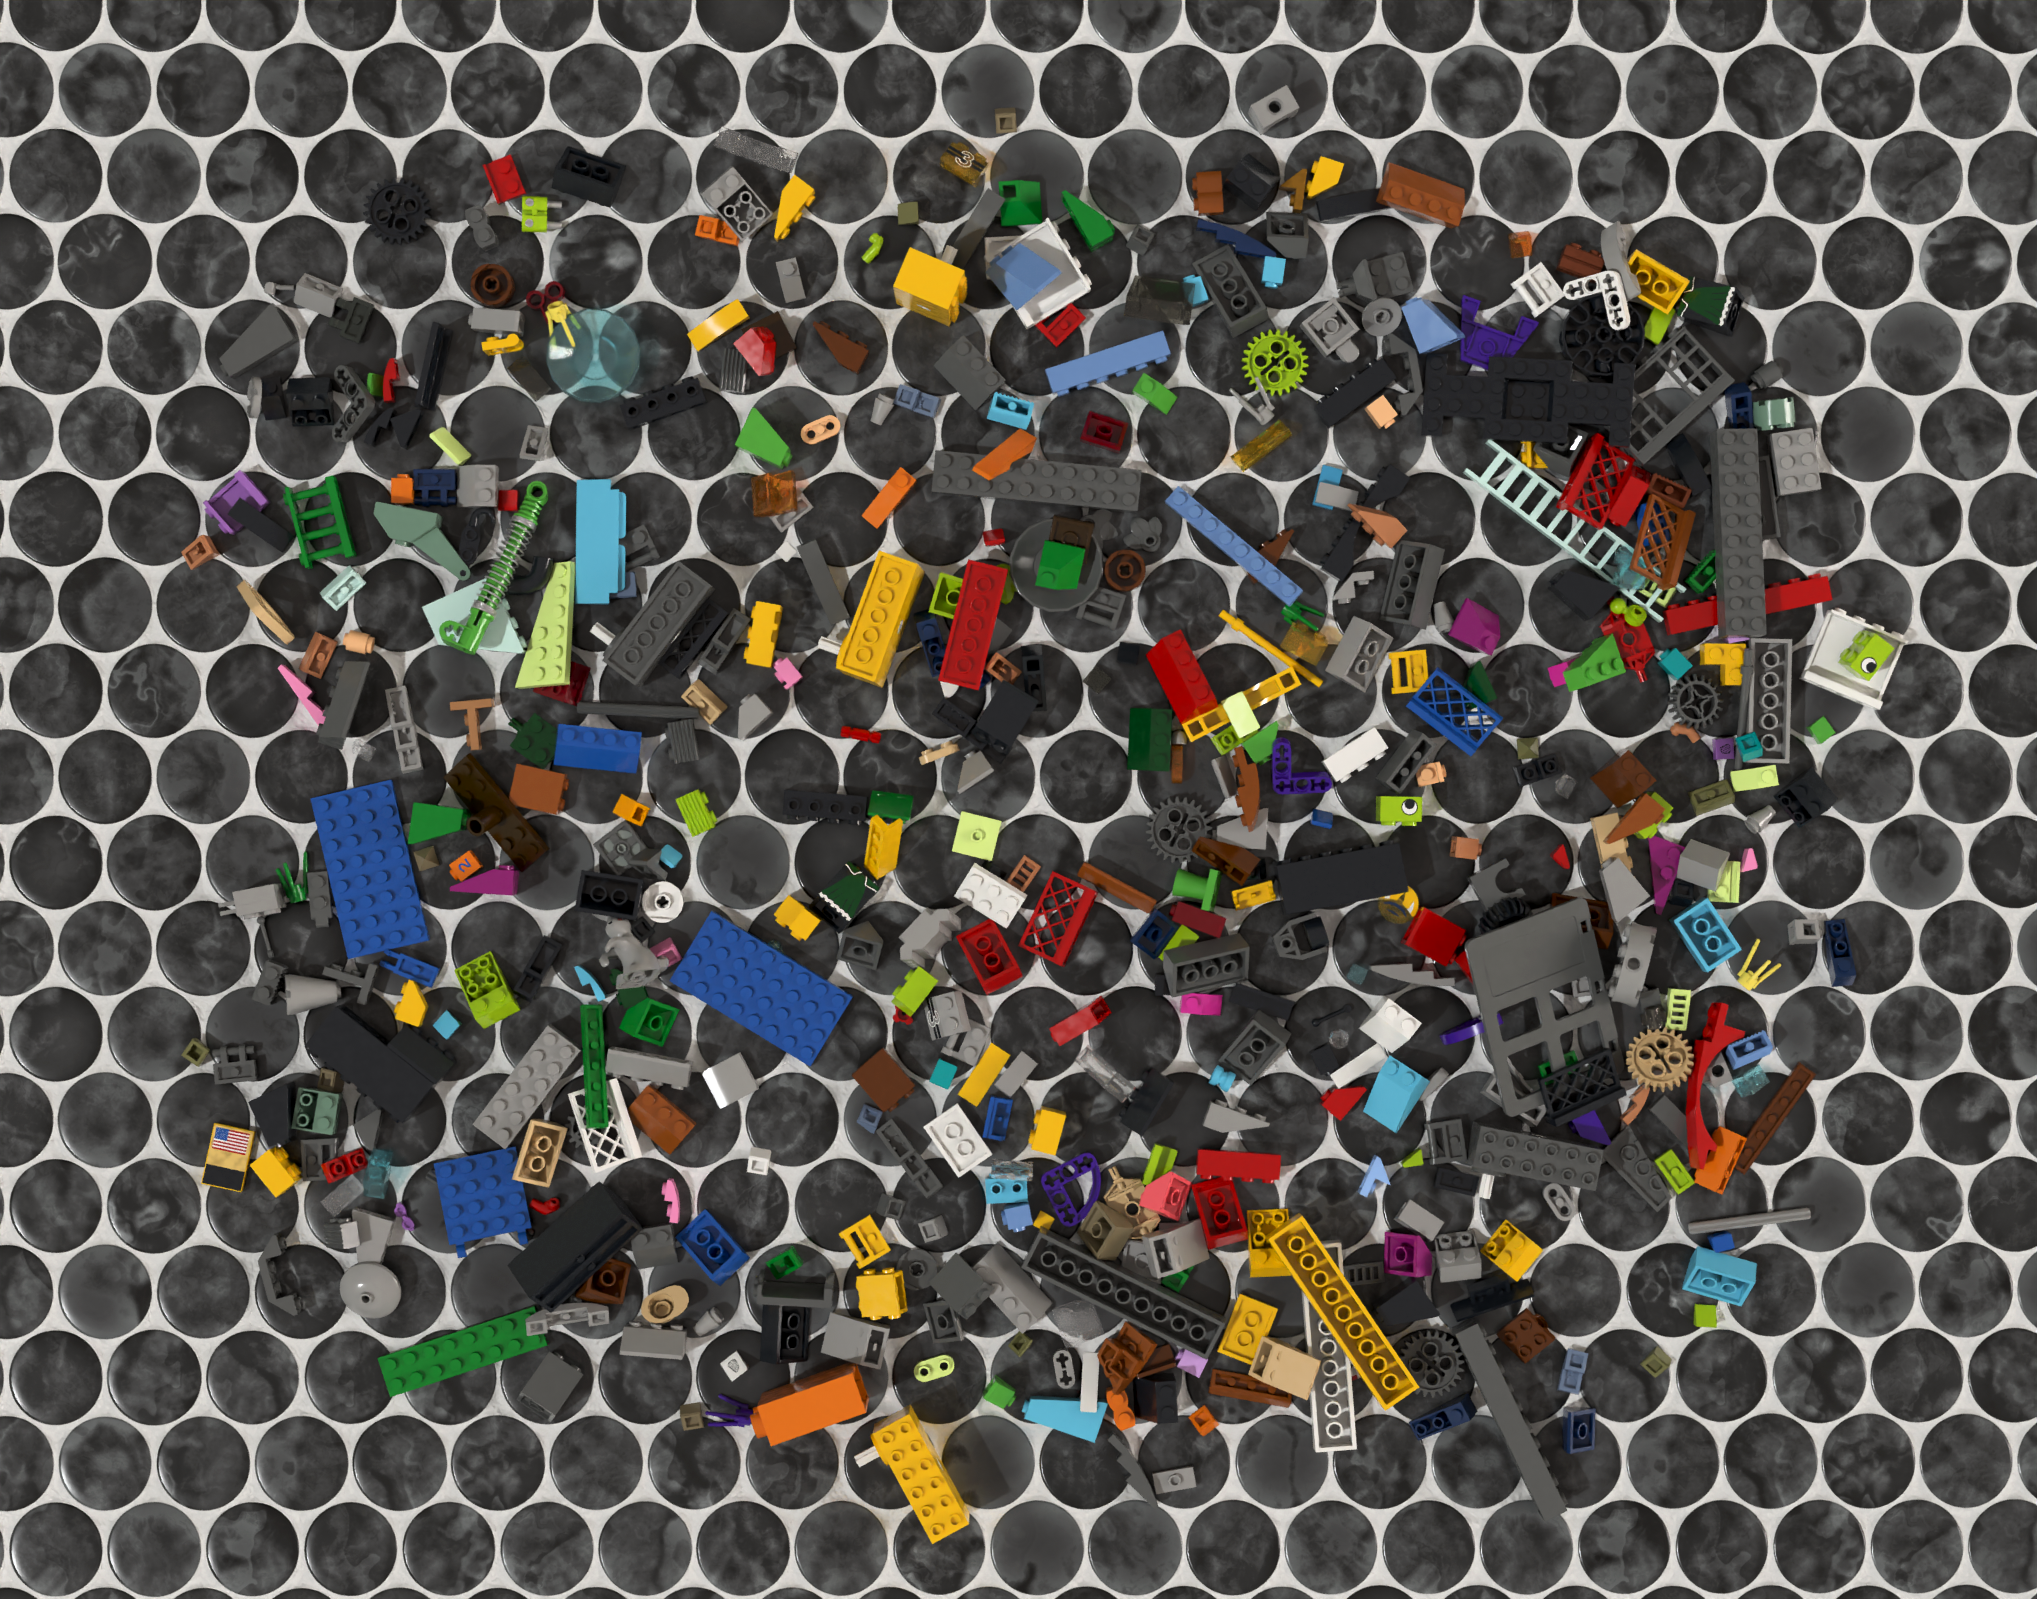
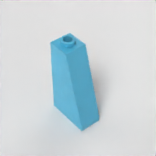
M1030 1396L1029 1401L1025 1400L1022 1412L1025 1413L1024 1419L1095 1443L1108 1402L1105 1399H1097V1412L1094 1413L1080 1411L1081 1398Z

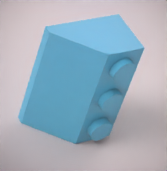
M1697 1246L1690 1258L1682 1289L1742 1306L1756 1283L1757 1263L1723 1253H1715L1713 1250Z

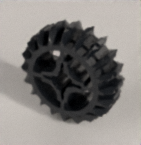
M1508 897L1506 900L1501 899L1499 903H1494V906L1488 907L1487 912L1482 913L1483 917L1479 919V930L1481 934L1523 919L1533 915L1532 909L1523 899H1518L1517 897L1513 899Z

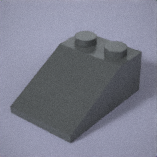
M1258 1009L1218 1061L1249 1085H1252L1284 1048L1291 1033Z

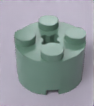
M1793 397L1752 402L1753 424L1757 430L1774 429L1773 425H1777V428L1794 427L1796 419Z

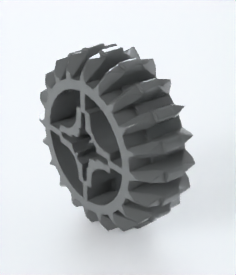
M1692 674L1691 679L1688 675L1684 676L1685 683L1678 679L1677 684L1679 687L1675 685L1671 687L1675 693H1668V696L1672 697L1673 701H1667V705L1673 704L1674 707L1668 711L1669 713L1676 712L1672 719L1676 720L1680 717L1679 724L1683 725L1686 721L1687 729L1691 728L1692 723L1694 730L1699 729V723L1702 728H1706V721L1712 725L1714 721L1711 717L1719 718L1715 711L1723 710L1722 707L1717 706L1718 703L1724 702L1723 699L1717 698V696L1722 695V691L1715 692L1718 684L1710 686L1712 683L1711 678L1704 682L1705 675H1701L1699 680L1697 674ZM1693 685L1703 687L1708 694L1699 695L1697 690H1694ZM1687 688V700L1680 704L1681 694ZM1694 696L1695 699H1703L1697 703V707H1695L1696 705H1687L1694 700ZM1711 700L1709 711L1704 716L1703 706L1705 702ZM1690 708L1697 715L1698 719L1688 717L1682 710Z

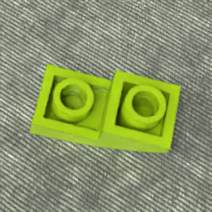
M1231 725L1212 737L1211 740L1222 756L1259 731L1255 730L1238 738Z

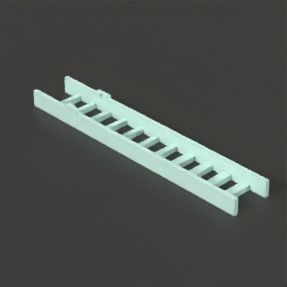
M1487 440L1485 444L1498 453L1496 458L1481 477H1478L1468 468L1463 473L1603 581L1616 585L1619 588L1617 590L1618 593L1626 597L1633 604L1643 607L1646 613L1658 623L1662 622L1664 618L1653 611L1650 606L1663 590L1657 588L1646 604H1644L1633 594L1646 577L1641 575L1629 592L1617 583L1630 566L1634 549L1603 526L1601 530H1597L1580 554L1568 546V543L1585 521L1580 519L1564 541L1551 532L1568 512L1566 509L1560 510L1547 528L1536 521L1554 496L1559 500L1562 493L1494 441ZM1506 459L1515 467L1498 489L1495 490L1487 482ZM1522 471L1531 480L1512 503L1503 495ZM1539 484L1547 490V493L1531 514L1528 515L1520 507ZM1574 504L1573 507H1575L1579 511H1582V509L1579 506ZM1603 533L1614 544L1597 566H1594L1584 556ZM1620 546L1630 554V557L1613 579H1611L1601 571V568L1617 547ZM1639 557V564L1646 568L1643 557ZM1657 566L1653 567L1655 574L1660 577V568ZM1677 582L1676 590L1684 593L1686 588Z

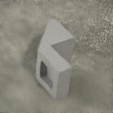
M1374 571L1352 573L1333 595V601L1338 600V604L1351 603L1350 599L1355 598L1354 582H1357V585H1368L1369 581L1374 579Z

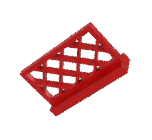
M1596 433L1588 438L1556 507L1562 511L1566 509L1593 527L1601 530L1635 459L1616 447H1608L1609 443L1603 440L1604 436ZM1602 447L1608 450L1610 458L1602 460L1600 454ZM1621 458L1627 462L1625 469L1619 470L1616 459ZM1611 461L1614 472L1606 474L1603 462ZM1598 464L1602 475L1594 477L1591 468L1593 465ZM1615 474L1618 483L1615 487H1611L1607 476ZM1603 478L1606 489L1598 491L1595 480ZM1590 481L1593 493L1585 494L1583 485L1585 482ZM1607 492L1609 502L1602 505L1599 494ZM1594 495L1598 506L1590 508L1586 497ZM1582 498L1585 510L1579 511L1573 506L1576 500ZM1599 509L1601 515L1599 522L1593 519L1591 511Z
M1052 871L1018 946L1064 967L1099 892ZM1055 877L1063 881L1065 889L1054 892L1052 883ZM1075 887L1083 889L1084 892L1081 898L1073 901L1069 890ZM1066 891L1070 902L1059 906L1056 895ZM1053 896L1056 907L1046 911L1043 905L1044 900ZM1072 905L1074 911L1072 917L1064 920L1061 908ZM1058 910L1062 921L1050 924L1047 913ZM1044 915L1048 926L1037 930L1035 920L1037 917ZM1063 923L1064 935L1055 938L1052 927ZM1049 929L1053 940L1042 943L1038 932ZM1032 934H1036L1039 945L1034 947L1025 945L1027 937ZM1054 942L1057 950L1054 957H1051L1045 953L1043 946ZM1040 947L1042 952L1036 950V948Z

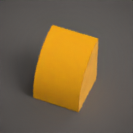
M621 794L613 813L629 822L642 826L650 808Z

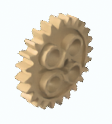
M1656 1027L1655 1032L1652 1033L1648 1028L1647 1035L1640 1032V1039L1634 1037V1044L1629 1043L1631 1051L1626 1052L1628 1057L1626 1065H1630L1628 1072H1633L1632 1079L1638 1078V1085L1644 1082L1646 1090L1651 1085L1653 1086V1092L1657 1090V1087H1660L1661 1091L1664 1092L1667 1086L1672 1091L1673 1084L1680 1087V1080L1686 1082V1075H1691L1690 1068L1694 1067V1062H1692L1694 1054H1691L1692 1046L1686 1047L1688 1040L1681 1041L1682 1034L1675 1036L1674 1029L1667 1033L1666 1027H1664L1662 1032ZM1659 1044H1666L1667 1047L1664 1048V1049H1661V1048L1658 1047V1045H1659ZM1647 1054L1650 1058L1642 1059L1640 1056ZM1676 1059L1679 1063L1671 1064L1669 1061ZM1660 1070L1663 1073L1661 1075H1654L1652 1072Z

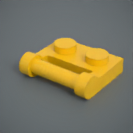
M509 334L506 339L490 337L486 339L487 342H481L482 350L488 356L517 352L524 348V342L516 334Z
M1426 650L1388 653L1392 666V694L1417 692L1428 679ZM1399 658H1405L1406 687L1401 686Z
M870 1214L838 1233L840 1238L845 1240L857 1260L856 1264L859 1269L891 1251ZM854 1231L857 1233L869 1256L864 1258L851 1233Z

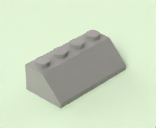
M612 1046L608 1049L606 1072L611 1073L610 1076L615 1078H623V1075L630 1076L632 1081L643 1082V1079L651 1080L653 1085L663 1086V1083L672 1084L671 1088L683 1090L684 1087L689 1086L694 1061Z
M998 1242L970 1266L985 1282L994 1287L989 1298L1022 1334L1053 1304Z

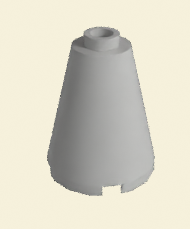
M292 974L285 975L287 1015L298 1014L337 1002V998H341L340 985H336V981Z

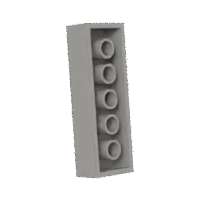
M1750 638L1746 640V648L1753 649L1751 664L1753 665V674L1750 676L1746 734L1756 733L1763 748V755L1743 763L1788 764L1790 758L1792 639Z
M552 1024L547 1025L472 1125L506 1150L581 1053L582 1047Z

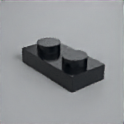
M1438 1166L1434 1187L1475 1197L1479 1176Z

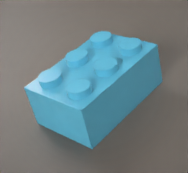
M1702 897L1669 919L1703 972L1708 973L1742 950L1708 898Z

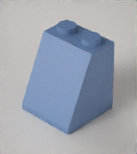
M1021 243L1014 248L1011 245L1001 253L1003 257L1000 258L999 255L989 262L991 267L985 271L1016 310L1026 304L1062 273L1058 268Z
M1415 297L1406 301V305L1401 307L1419 354L1430 353L1465 338L1464 333L1427 299Z

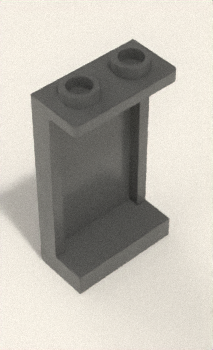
M761 1269L760 1275L755 1278L753 1296L757 1297V1304L832 1308L835 1273H827L825 1284L767 1281L765 1280V1270Z

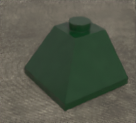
M1481 661L1471 663L1463 687L1484 703L1497 699ZM1473 702L1466 703L1469 710L1477 707Z

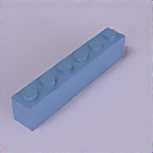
M1160 331L1045 369V373L1052 394H1057L1060 397L1069 394V390L1076 387L1077 390L1089 387V383L1097 381V384L1109 380V376L1115 374L1117 377L1127 375L1128 370L1133 368L1139 371L1147 368L1149 363L1155 362L1160 364L1168 361L1167 357H1170L1171 353L1164 332Z

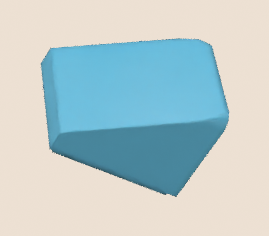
M668 844L661 849L660 860L670 868H675L683 855Z
M446 1010L433 1026L447 1040L462 1023Z

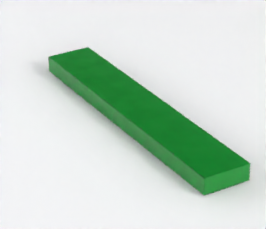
M582 1004L580 1012L586 1129L608 1128L602 1005Z

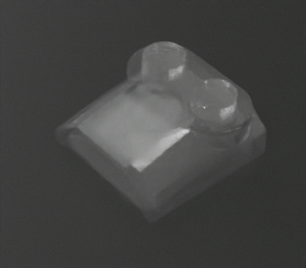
M1083 1298L1052 1309L1066 1349L1077 1347L1081 1343L1105 1334L1094 1304Z

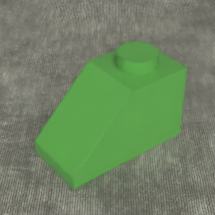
M1143 373L1132 390L1134 395L1167 415L1178 398L1161 383Z
M1277 721L1241 743V746L1253 763H1259L1261 766L1270 760L1269 755L1272 754V743L1276 739L1279 726Z
M995 1375L983 1391V1398L1004 1409L1006 1405L1010 1406L1015 1400V1389Z

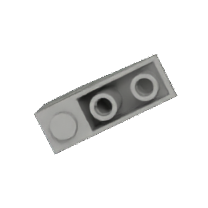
M1218 1099L1215 1102L1210 1101L1202 1122L1203 1126L1222 1133L1268 1127L1270 1124L1268 1121H1265L1266 1117L1257 1113L1254 1116L1246 1114V1109L1235 1106V1109L1227 1107L1228 1103Z

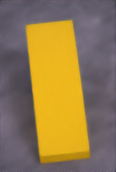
M736 299L703 321L687 335L699 352L733 331L735 327L748 320L749 316L740 301Z

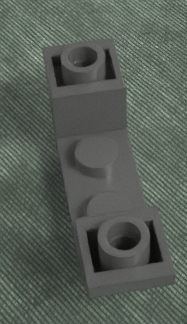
M1391 333L1383 341L1385 352H1389V357L1406 354V357L1403 358L1405 370L1409 371L1410 378H1407L1408 390H1412V393L1398 395L1396 397L1397 401H1394L1395 411L1399 413L1401 418L1409 412L1423 392L1416 350Z
M276 1233L271 1237L261 1254L258 1265L268 1301L295 1316L302 1312V1299L300 1296H297V1292L280 1296L282 1292L281 1284L279 1281H276L274 1274L276 1273V1266L274 1261L270 1260L272 1257L284 1254L287 1248L284 1236L281 1237V1233Z

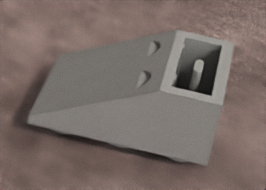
M730 166L700 192L701 196L741 241H744L773 215L733 166Z
M1200 1219L1142 1235L1150 1272L1156 1278L1178 1273L1210 1259Z
M830 1312L821 1353L862 1366L881 1369L890 1325Z

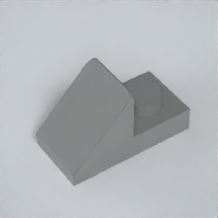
M796 257L776 262L785 302L790 303L806 299Z
M527 426L520 458L544 461V448L548 437V428Z

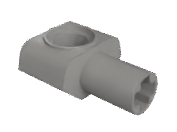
M1721 1052L1709 1064L1702 1084L1711 1080L1715 1088L1733 1080ZM1716 1065H1721L1723 1071L1717 1075L1713 1074L1712 1068Z

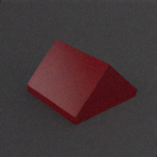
M1089 411L1080 442L1119 454L1128 423Z

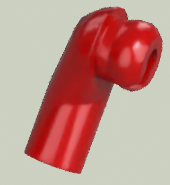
M555 1197L545 1202L533 1198L529 1207L544 1215H548L560 1208V1201Z

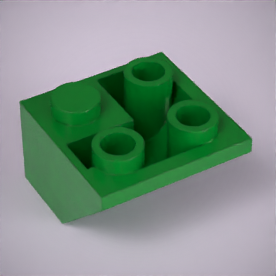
M1023 180L998 182L999 195L1006 199L1000 208L1001 227L1043 223L1040 182Z

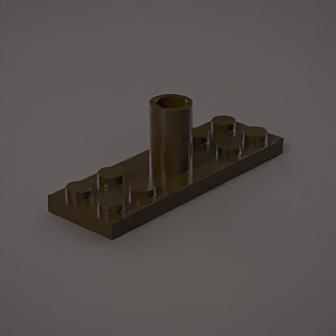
M471 753L467 754L443 777L474 814L467 820L469 832L474 836H481L488 831L521 872L527 870L550 849Z

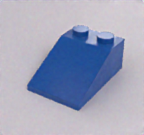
M706 1209L675 1237L709 1278L719 1286L750 1259L743 1248Z

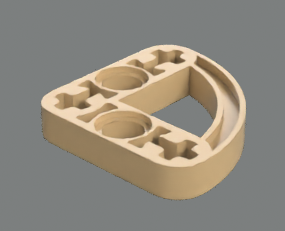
M245 579L236 586L252 612L285 644H289L295 638L275 610Z

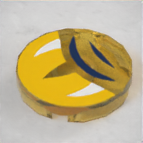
M1408 886L1409 892L1378 898V909L1387 921L1395 924H1404L1417 914L1419 898L1410 886Z

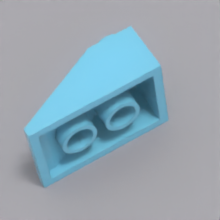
M1389 1056L1378 1073L1363 1112L1397 1133L1430 1081L1392 1056Z

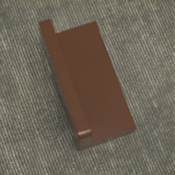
M1167 1343L1155 1348L1144 1367L1137 1374V1379L1176 1367L1170 1344Z

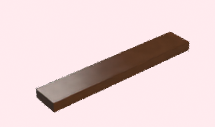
M1800 1062L1795 1065L1745 1135L1747 1140L1734 1167L1745 1175L1816 1076L1814 1072Z

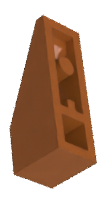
M1642 793L1603 842L1611 844L1650 827L1654 823L1657 825L1664 817L1662 813L1665 808L1648 794Z

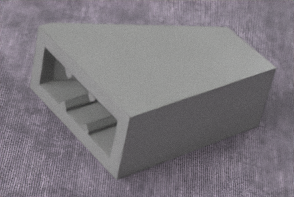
M473 308V313L469 314L468 324L471 325L473 331L502 335L516 334L518 337H523L525 316L520 311Z
M1268 808L1259 809L1257 822L1252 832L1248 831L1247 826L1243 827L1241 818L1238 817L1217 825L1216 830H1212V840L1247 849L1266 850Z
M1609 857L1601 864L1602 868L1599 870L1611 917L1614 922H1620L1650 895L1619 858L1614 857L1612 859Z
M356 1207L352 1211V1220L358 1221L361 1246L356 1247L358 1263L374 1262L382 1265L396 1219Z

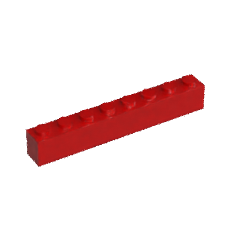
M1819 573L1809 575V580L1801 581L1800 578L1788 580L1789 584L1781 586L1780 582L1768 584V589H1765L1766 614L1833 600L1828 576L1821 577ZM1717 595L1707 597L1708 601L1700 603V599L1688 601V606L1680 607V603L1667 606L1668 610L1662 611L1667 636L1718 625Z

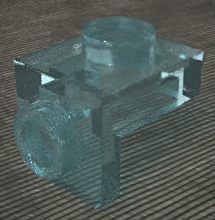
M1758 1064L1742 1076L1734 1078L1732 1083L1736 1091L1743 1098L1755 1094L1768 1084L1769 1080Z

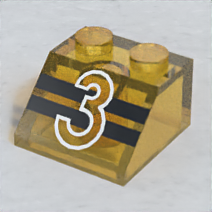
M952 142L940 158V167L976 188L988 168L987 158L979 153L974 155L969 152V148L961 142H958V144Z

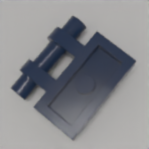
M413 469L414 490L422 491V497H414V505H422L423 507H430V505H441V507L456 505V496L448 497V491L456 490V469ZM429 491H441V497H430Z

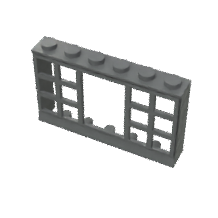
M1685 326L1680 330L1676 327L1668 335L1670 339L1665 344L1661 341L1653 349L1655 353L1650 358L1646 355L1637 363L1640 367L1635 371L1634 380L1657 360L1693 399L1682 412L1666 425L1634 390L1633 396L1636 398V401L1633 402L1632 409L1640 403L1649 412V415L1640 424L1632 417L1631 423L1635 428L1631 431L1630 438L1639 430L1649 442L1639 451L1631 444L1629 448H1623L1640 466H1643L1735 381ZM1681 337L1692 346V349L1685 355L1675 345ZM1670 347L1681 358L1671 368L1660 358ZM1695 351L1706 362L1699 369L1688 359ZM1683 362L1694 372L1685 382L1673 372ZM1708 366L1719 376L1712 384L1701 373ZM1697 376L1708 387L1698 397L1687 387ZM1652 417L1663 428L1653 438L1642 428ZM1603 426L1608 432L1610 431V426Z

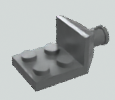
M1404 252L1371 261L1363 259L1349 279L1336 282L1337 290L1341 289L1338 292L1340 298L1355 294L1357 298L1368 304L1378 298L1391 299L1414 292Z

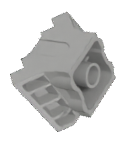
M927 907L899 936V939L904 942L900 948V960L913 969H917L918 966L925 969V959H935V954L945 943L952 941V931H961V919L949 909H937L933 913Z

